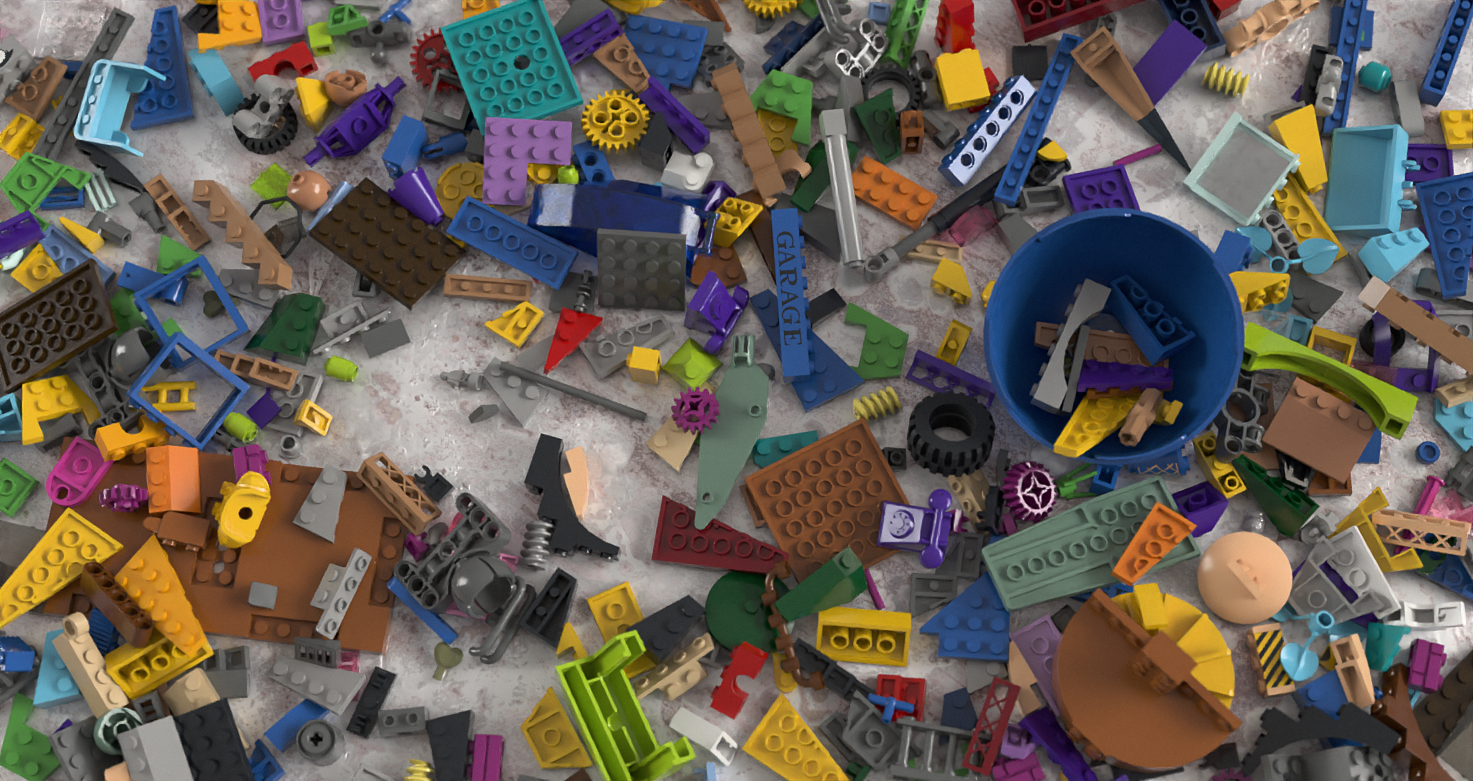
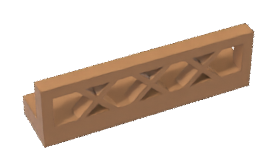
M383 452L365 459L361 464L356 476L415 536L422 534L429 522L441 516L442 512ZM381 461L386 468L379 467L375 462ZM391 477L398 478L401 484L394 482ZM406 492L412 493L416 499L409 498ZM421 507L428 509L431 514L427 516L421 510Z

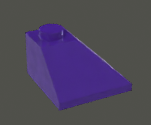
M1208 480L1171 494L1182 517L1197 525L1195 530L1191 532L1193 538L1211 532L1229 505L1228 500Z

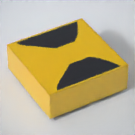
M1330 643L1318 659V665L1328 672L1336 669L1335 666L1338 665Z

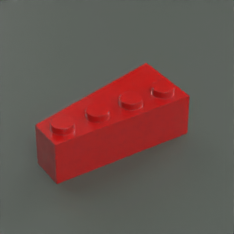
M940 0L937 25L935 27L936 32L933 38L938 49L941 48L943 53L951 54L959 53L967 48L975 50V43L972 42V37L975 36L972 24L975 22L973 1Z

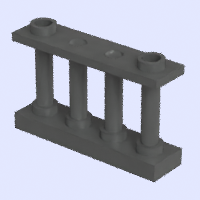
M909 716L897 719L895 726L898 729H903L898 762L895 765H890L888 779L899 781H982L979 780L978 772L970 769L965 777L956 776L954 772L958 739L970 741L974 729L968 731L917 722L915 718ZM984 730L979 731L978 734L981 745L987 744L991 740V735L985 734L986 731ZM912 731L926 733L922 764L918 769L909 768V764H907ZM935 735L949 738L945 771H942V773L932 772L933 769L931 768ZM975 742L973 750L979 747L977 742ZM980 750L971 754V765L979 767Z

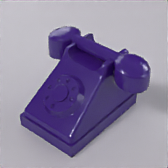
M710 270L708 271L687 307L684 327L689 330L694 329L712 336L704 345L703 351L714 355L723 348L749 303L750 295L748 290L736 285L731 297L717 277V274Z
M944 489L933 491L928 497L930 508L884 501L876 546L920 554L919 561L924 568L935 569L939 567L943 562L948 545L952 512H946V510L952 505L951 494Z

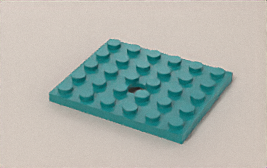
M517 0L440 28L483 140L485 139V117L540 120L584 104L542 0ZM520 56L530 60V65L524 70L514 67L515 59Z

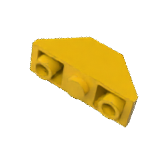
M1212 430L1193 439L1192 443L1198 466L1204 477L1228 499L1245 491L1246 487L1231 462L1224 464L1217 460L1215 456L1217 437Z

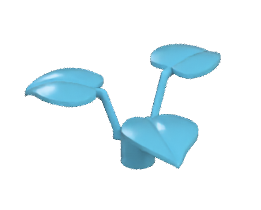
M1258 226L1237 227L1234 232L1251 238V247H1253L1251 257H1253L1252 263L1258 262L1263 255L1270 261L1269 268L1273 273L1284 274L1287 272L1290 264L1303 262V268L1308 273L1314 275L1322 274L1332 266L1339 252V247L1333 242L1321 238H1311L1299 245L1298 254L1301 257L1300 259L1287 261L1281 256L1272 258L1266 253L1272 246L1271 235L1266 229ZM1288 288L1287 298L1278 304L1271 303L1259 310L1266 322H1273L1281 318L1290 309L1293 302L1291 289Z
M1288 601L1275 615L1270 617L1279 623L1285 622L1288 618L1291 620L1310 619L1308 626L1312 635L1302 647L1298 643H1289L1280 652L1281 665L1293 681H1304L1316 672L1319 663L1318 656L1313 651L1307 650V648L1318 635L1325 633V635L1329 636V643L1357 633L1361 643L1367 637V630L1350 620L1333 625L1334 618L1327 611H1320L1316 615L1310 613L1309 615L1294 616L1297 614V611Z

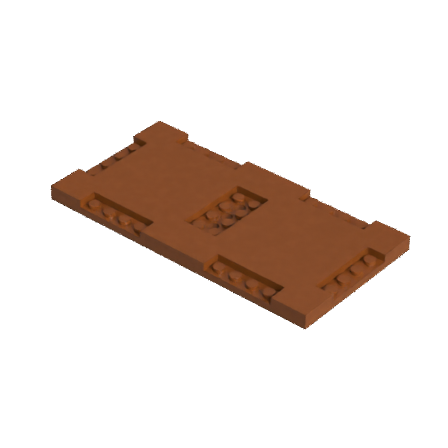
M64 437L59 460L75 438ZM83 439L98 448L95 440ZM146 450L140 454L132 453L125 455L122 459L114 461L90 497L81 505L70 508L124 546L123 549L100 563L113 577L119 573L153 535L150 532L148 533L143 527L144 519L152 515L149 514V505H145L144 508L139 507L135 509V512L130 513L113 512L108 507L99 505L100 491L111 489L116 484H135L138 487H142V489H148ZM199 452L202 514L190 516L210 520L213 525L206 551L199 550L198 553L185 550V547L176 545L175 548L165 546L162 543L161 545L168 555L169 563L178 576L185 591L184 595L187 601L190 602L191 610L195 618L198 619L204 634L294 645L295 637L341 641V651L385 656L396 595L388 588L387 583L394 576L395 565L403 559L408 528L356 476L357 472L341 470L348 477L343 501L340 505L338 524H336L333 544L293 523L324 468L283 464L282 461L269 460L268 463H265L266 471L270 472L272 484L268 485L271 497L268 504H266L267 508L258 530H255L256 533L253 540L241 547L227 548L225 551H219L218 527L220 524L215 520L216 516L211 513L216 502L222 503L224 495L220 494L223 483L226 481L236 484L233 456ZM406 475L416 485L414 476ZM391 477L394 482L401 484L398 478ZM68 489L61 490L58 493V499H65L68 495ZM406 492V495L409 498L414 497L412 493ZM52 501L45 534L67 509L66 507L59 506ZM241 508L239 517L241 519H248L251 508ZM354 549H361L372 556V559L334 638L329 639L315 631L324 611L311 606L310 603L329 564L345 568ZM223 562L225 565L224 570L220 573H214L213 568L215 564ZM79 577L27 613L65 618L75 612H80L89 621L93 608L97 606L80 588L81 577ZM252 582L279 587L274 610L251 607L248 604Z

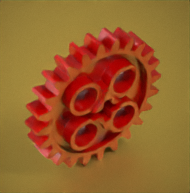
M439 27L438 33L430 29V36L423 33V41L417 38L419 47L412 46L413 51L416 53L410 54V58L415 60L410 62V67L414 68L412 75H418L416 82L423 81V89L429 85V92L434 79L432 75L437 69H448L458 76L457 71L452 69L454 63L450 53L444 49L447 45L443 38L441 27ZM428 52H434L436 54V56L433 59H427L425 57L426 53ZM444 58L447 61V64H443V62H441V59ZM441 81L438 82L436 88L438 95L441 94L442 90H445L446 94L449 95L450 89L457 93L456 86Z

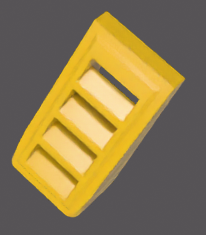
M62 216L59 218L62 226L90 253L94 254L105 244V241L99 234Z

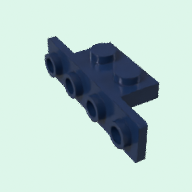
M820 13L805 26L791 20L763 46L765 52L772 55L762 65L766 77L773 69L780 71L795 54L825 27Z

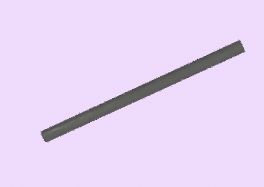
M503 361L500 364L499 369L638 420L645 421L647 413Z

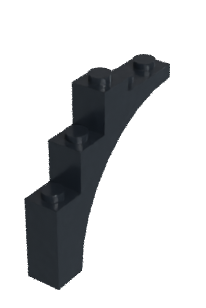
M541 433L524 484L528 492L541 495V493H544L537 516L543 522L552 525L556 524L550 543V548L554 551V555L562 558H567V555L574 557L576 549H579V553L591 556V553L599 555V558L604 561H619L622 553L620 547L605 542L589 532L576 519L563 496L560 480L561 458L564 450L563 440Z
M1351 701L1348 705L1343 703L1338 709L1336 715L1339 718L1337 720L1314 704H1311L1310 707L1305 705L1297 716L1301 719L1299 723L1274 706L1271 710L1266 708L1259 718L1262 721L1260 727L1266 730L1267 734L1261 733L1254 743L1257 748L1253 754L1248 752L1240 764L1244 766L1241 771L1247 776H1251L1262 763L1261 756L1272 755L1277 750L1291 743L1310 738L1334 737L1349 739L1368 745L1387 756L1401 735Z

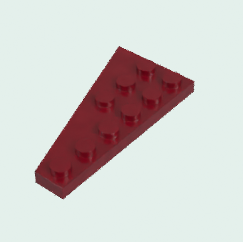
M662 495L651 558L653 562L767 575L770 570L775 568V563L785 559L788 563L789 554L768 543L761 542L744 532L735 530L714 518L703 530H698L695 527V510Z

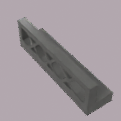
M1082 324L1074 332V334H1077L1075 342L1066 347L1065 351L1071 358L1070 364L1063 367L1068 389L1056 415L1068 417L1072 411L1090 326Z

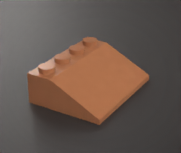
M1296 377L1287 390L1261 441L1329 478L1344 484L1369 442L1376 424L1365 412Z

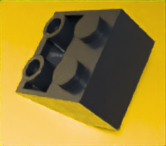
M657 111L655 117L650 118L647 125L648 131L646 135L641 136L638 147H640L639 155L641 156L642 165L663 173L674 151L672 137L662 112Z

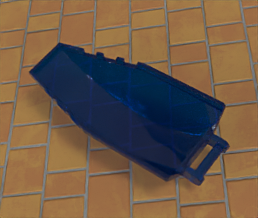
M625 179L560 182L535 185L527 226L596 258L598 228L687 234L686 279H691L694 256L712 257L713 251L711 246L716 222L720 220V214L704 211L709 196L705 194ZM702 218L708 219L703 246L698 248L697 242Z

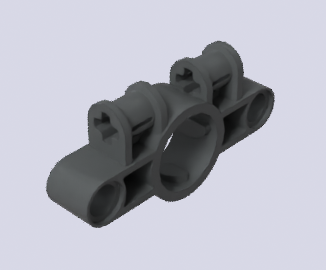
M1240 367L1234 388L1227 399V402L1238 405L1244 411L1246 416L1244 422L1233 419L1225 409L1226 403L1212 420L1218 428L1215 456L1221 463H1230L1242 451L1259 453L1262 450L1261 437L1264 435L1265 429L1263 426L1256 424L1260 416L1268 413L1267 400L1271 396V391L1254 383L1256 370L1247 371Z

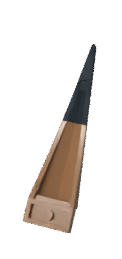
M1102 26L1073 49L1070 54L1080 67L1190 173L1191 168L1120 46L1105 26Z

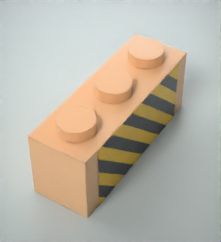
M1280 623L1251 627L1247 631L1245 639L1247 647L1251 648L1253 655L1251 657V666L1257 672L1258 680H1256V687L1258 693H1262L1263 699L1291 695L1296 691L1294 681L1289 678L1280 662V652L1285 646Z

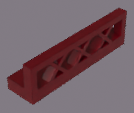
M995 676L993 677L961 766L984 776L990 775L1021 686ZM997 683L1008 687L1005 698L1000 701L997 700L994 693ZM993 697L995 703L989 705L991 698ZM996 705L999 710L998 718L996 721L989 723L986 716L987 709ZM985 719L987 725L981 727L983 720ZM989 728L991 740L982 746L978 739L979 731ZM975 742H977L979 747L973 750ZM978 750L983 755L980 767L968 763L971 754Z

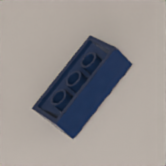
M1157 0L1169 25L1174 20L1178 21L1208 46L1195 62H1207L1225 54L1226 42L1206 0Z

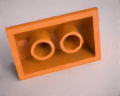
M172 445L146 448L149 514L163 519L164 514L169 511L189 516L202 514L198 449Z

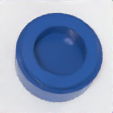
M1425 441L1416 448L1415 456L1420 463L1430 465L1438 460L1440 450L1435 443Z

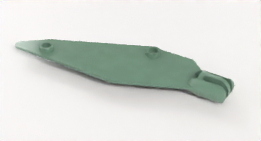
M733 335L732 362L715 394V398L720 406L718 407L720 415L715 416L718 422H711L712 429L704 428V434L700 435L695 527L698 530H703L724 506L767 421L769 378L754 361L755 335H749L748 339L746 335H740V338L737 335ZM710 496V499L705 501V498Z

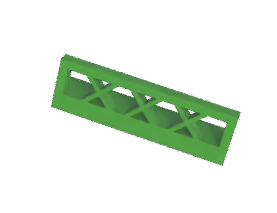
M915 0L895 1L884 33L888 38V47L877 60L880 64L892 62L896 66H901L902 70L907 69L929 0H922L919 9ZM911 13H913L915 19L914 26L910 22ZM905 31H907L909 36L908 44L905 43L904 39ZM899 49L902 50V61L899 58H897Z

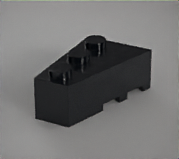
M558 567L518 623L523 631L557 652L564 626L570 615L578 588L577 579Z
M687 595L626 628L625 633L637 630L646 650L643 654L658 666L701 620L706 609L690 595Z
M472 710L426 720L437 781H467V765L470 761L469 742L473 737L472 731L475 721V713Z

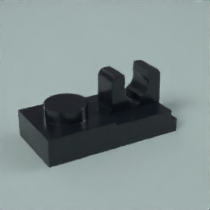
M989 486V492L985 496V506L987 509L986 511H978L976 514L980 520L984 519L985 521L975 523L978 531L990 532L994 537L999 536L1005 501L1004 498H1001L1004 494L999 486Z

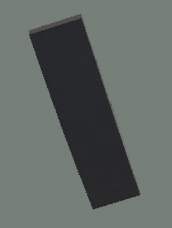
M79 139L76 140L74 146L81 154L88 156L89 161L96 169L101 168L110 183L138 194L147 191L134 174L116 158L91 143L83 142Z
M799 637L793 644V649L799 660L800 669L809 675L810 673L820 671L826 688L849 704L856 690L866 699L870 693L876 695L874 690L837 665V662Z

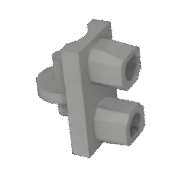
M1321 511L1298 532L1303 542L1314 549L1323 535L1327 538L1337 529L1334 525L1339 522V519L1332 511L1325 515Z

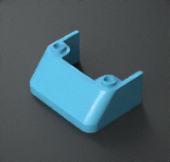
M106 59L98 60L93 65L74 127L75 137L83 142L91 143L117 153L142 157V152L128 146L129 137L126 133L119 131L130 93L142 92L147 85L148 79L165 81L166 77L144 65Z

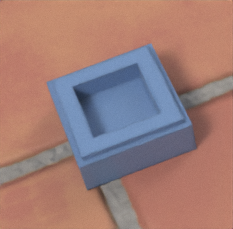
M870 2L868 18L873 20L876 25L887 26L891 4Z

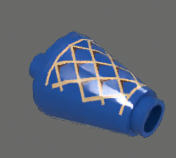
M1185 445L1160 457L1128 464L1130 474L1187 475L1186 471L1190 470L1187 455L1182 456L1181 449H1185Z

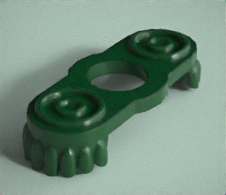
M1435 537L1433 541L1429 544H1434L1437 541H1439V539ZM1450 537L1446 542L1453 547L1456 545L1457 537ZM1423 549L1419 557L1423 567L1415 569V571L1421 576H1430L1434 573V569L1444 562L1447 553L1440 552V559L1432 560L1428 556V550Z

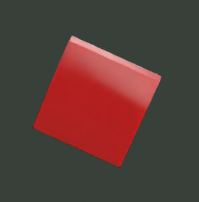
M878 674L876 695L893 697L896 700L914 705L912 713L894 709L891 722L896 724L897 719H902L903 716L913 717L917 722H923L927 680L925 678L902 677L901 675ZM875 704V707L883 714L885 707Z

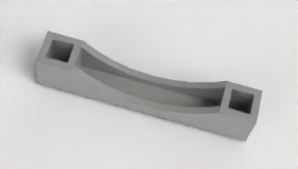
M1087 278L1082 285L1078 283L1073 296L1077 297L1074 305L1069 303L1064 316L1068 317L1066 323H1061L1056 332V336H1059L1056 344H1051L1047 353L1050 359L1047 364L1043 362L1038 373L1039 376H1042L1039 384L1034 383L1029 393L1030 396H1033L1030 404L1053 414H1056L1068 389L1063 368L1064 354L1068 341L1082 324L1100 314L1111 291L1110 288Z

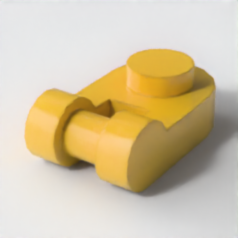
M773 652L776 688L782 693H791L798 684L794 681L791 673L786 674L784 669H781L780 663H782V660L787 659L785 657L786 654Z

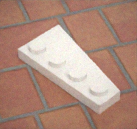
M1352 526L1328 539L1338 552L1330 557L1327 563L1340 574L1345 583L1358 594L1359 598L1369 590L1376 595L1384 605L1383 608L1373 611L1378 619H1382L1401 609L1357 526Z

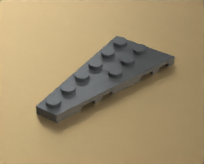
M95 715L48 737L69 781H106L105 770L121 763L120 755H109L101 751L94 739V726L97 722Z

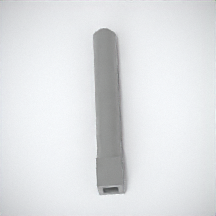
M843 109L825 110L819 116L822 142L825 143L843 264L848 266L849 269L860 268L861 264L865 262L845 137L847 130Z

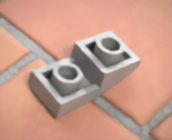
M554 335L543 339L517 356L516 359L521 368L535 373L544 366Z

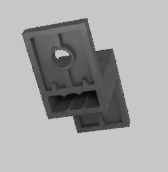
M1343 746L1303 755L1268 754L1261 756L1265 781H1283V778L1284 781H1396L1393 775L1392 758L1372 747Z

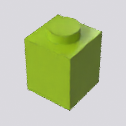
M317 22L307 26L311 48L315 57L336 53L333 35L330 36L327 30L328 22Z

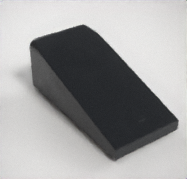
M834 288L809 302V311H805V317L810 318L811 329H814L845 307L847 303Z

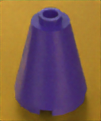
M419 166L417 167V172H414L412 169L393 183L395 186L394 190L392 191L389 188L387 193L425 224H431L433 227H436L443 222L445 213L424 170Z

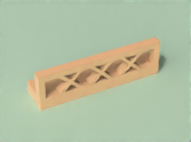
M1381 509L1372 514L1371 523L1375 531L1377 530V524L1386 525L1391 531L1387 536L1378 535L1381 542L1460 556L1466 555L1471 523L1389 509ZM1402 529H1410L1415 537L1406 540L1398 532ZM1426 533H1434L1439 541L1429 544L1422 536ZM1450 537L1462 538L1461 549L1451 547L1446 540Z

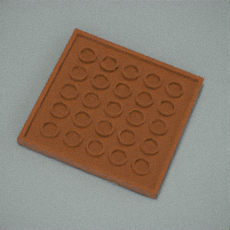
M864 417L744 478L780 550L789 554L788 566L798 584L848 546L863 564L864 570L901 551L876 546L883 502L890 501L910 504Z

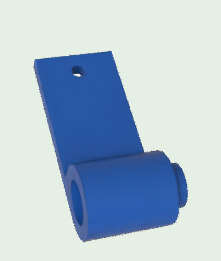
M126 261L116 286L138 292L166 275ZM187 276L150 298L169 305L181 306L189 285V280L186 279Z

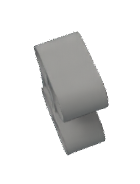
M869 18L856 19L849 24L857 28L856 33L850 34L858 43L856 45L857 48L852 54L846 49L828 51L824 56L825 65L839 81L841 74L850 75V71L852 73L851 76L859 77L861 81L888 47V38L874 21Z
M267 74L260 76L254 84V89L261 94L255 107L251 110L243 109L238 111L232 119V124L249 138L262 139L269 135L275 122L294 95V89L281 78Z

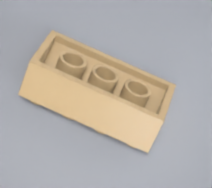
M196 668L177 680L162 695L175 717L221 699L204 673V670ZM236 723L244 749L246 751L250 749L251 746Z

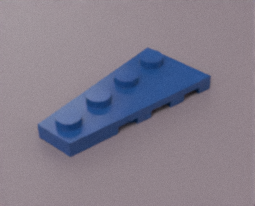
M1427 533L1423 539L1427 543H1431L1436 536L1434 533ZM1414 548L1418 557H1420L1423 549ZM1428 550L1430 559H1440V552ZM1447 553L1444 562L1434 569V573L1425 577L1473 602L1472 578L1459 556Z

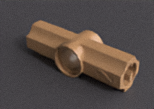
M1146 388L1139 397L1138 402L1130 409L1125 417L1126 422L1118 434L1122 444L1135 446L1140 441L1143 433L1156 417L1155 412L1163 400L1160 391L1155 388Z

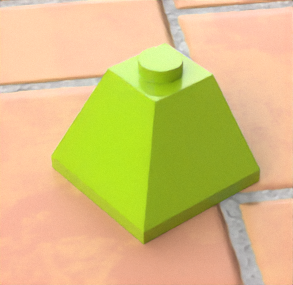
M689 337L663 365L661 370L686 390L690 388L693 392L696 387L700 388L705 381L708 382L721 368L723 363L715 356L703 351V347Z

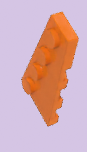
M1157 501L1111 572V575L1131 587L1195 530L1197 525Z

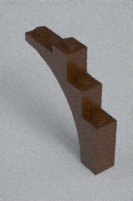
M1401 662L1391 666L1387 672L1383 671L1381 692L1383 697L1376 700L1375 704L1370 707V714L1401 735L1388 756L1409 770L1408 781H1455L1429 749L1414 718L1407 686V666Z

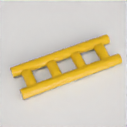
M196 381L160 382L154 386L141 388L145 392L158 391L157 403L151 404L162 412L189 411L196 408L195 402H188L189 390L196 389ZM180 390L179 402L166 403L167 391Z

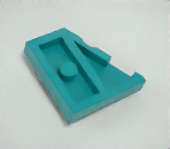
M1369 622L1365 646V657L1369 669L1387 672L1394 656L1398 654L1401 648L1398 645L1404 634L1408 635L1411 628Z

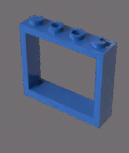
M204 255L133 294L136 298L134 301L136 308L140 313L144 311L148 318L145 322L151 332L155 330L159 338L156 340L161 348L170 338L146 299L200 268L238 328L237 331L205 348L204 351L211 355L217 352L218 349L224 348L251 332ZM175 347L169 353L170 357H168L173 368L178 367L181 371L199 362L193 356L183 361Z
M174 332L125 396L130 399L128 403L138 410L142 408L148 412L146 416L156 424L159 421L166 426L164 430L173 437L178 435L184 439L181 443L186 447L202 450L250 386L184 334ZM176 344L234 388L196 438L137 395Z

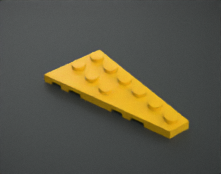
M1086 393L1054 444V453L1077 458L1125 424L1126 415L1133 405L1138 402L1142 394L1087 399Z
M68 507L0 588V630L81 577L85 563H102L123 549L124 546Z
M782 692L742 747L743 752L786 781H850Z

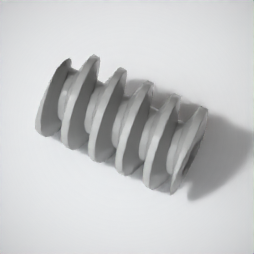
M531 521V523L526 524L528 532L524 533V538L527 540L522 542V546L525 549L520 551L521 556L524 558H520L518 563L528 569L545 570L540 565L548 563L547 560L542 558L543 555L550 554L549 551L544 549V547L550 546V542L546 541V538L553 537V534L547 531L548 529H555V526L543 521Z

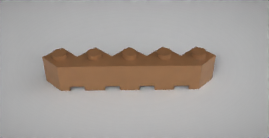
M735 62L713 71V79L710 82L714 91L720 92L723 104L720 106L724 116H729L734 128L731 130L735 142L739 141L742 146L744 155L741 156L745 168L750 167L754 181L751 183L755 193L760 192L764 199L787 189Z
M194 180L192 201L205 208H210L208 222L220 228H226L225 243L238 249H243L241 263L253 269H260L258 284L269 290H291L293 269L280 256L281 254L275 246L264 236L258 225L247 215L246 210L235 200L229 189L214 180Z
M1373 276L1358 296L1364 302L1362 306L1372 313L1375 310L1390 319L1388 324L1397 330H1400L1402 327L1415 336L1414 341L1424 348L1429 345L1441 353L1439 358L1449 365L1454 362L1466 370L1465 375L1473 380V341L1398 292L1383 280Z

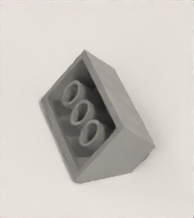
M172 715L117 735L132 781H194Z

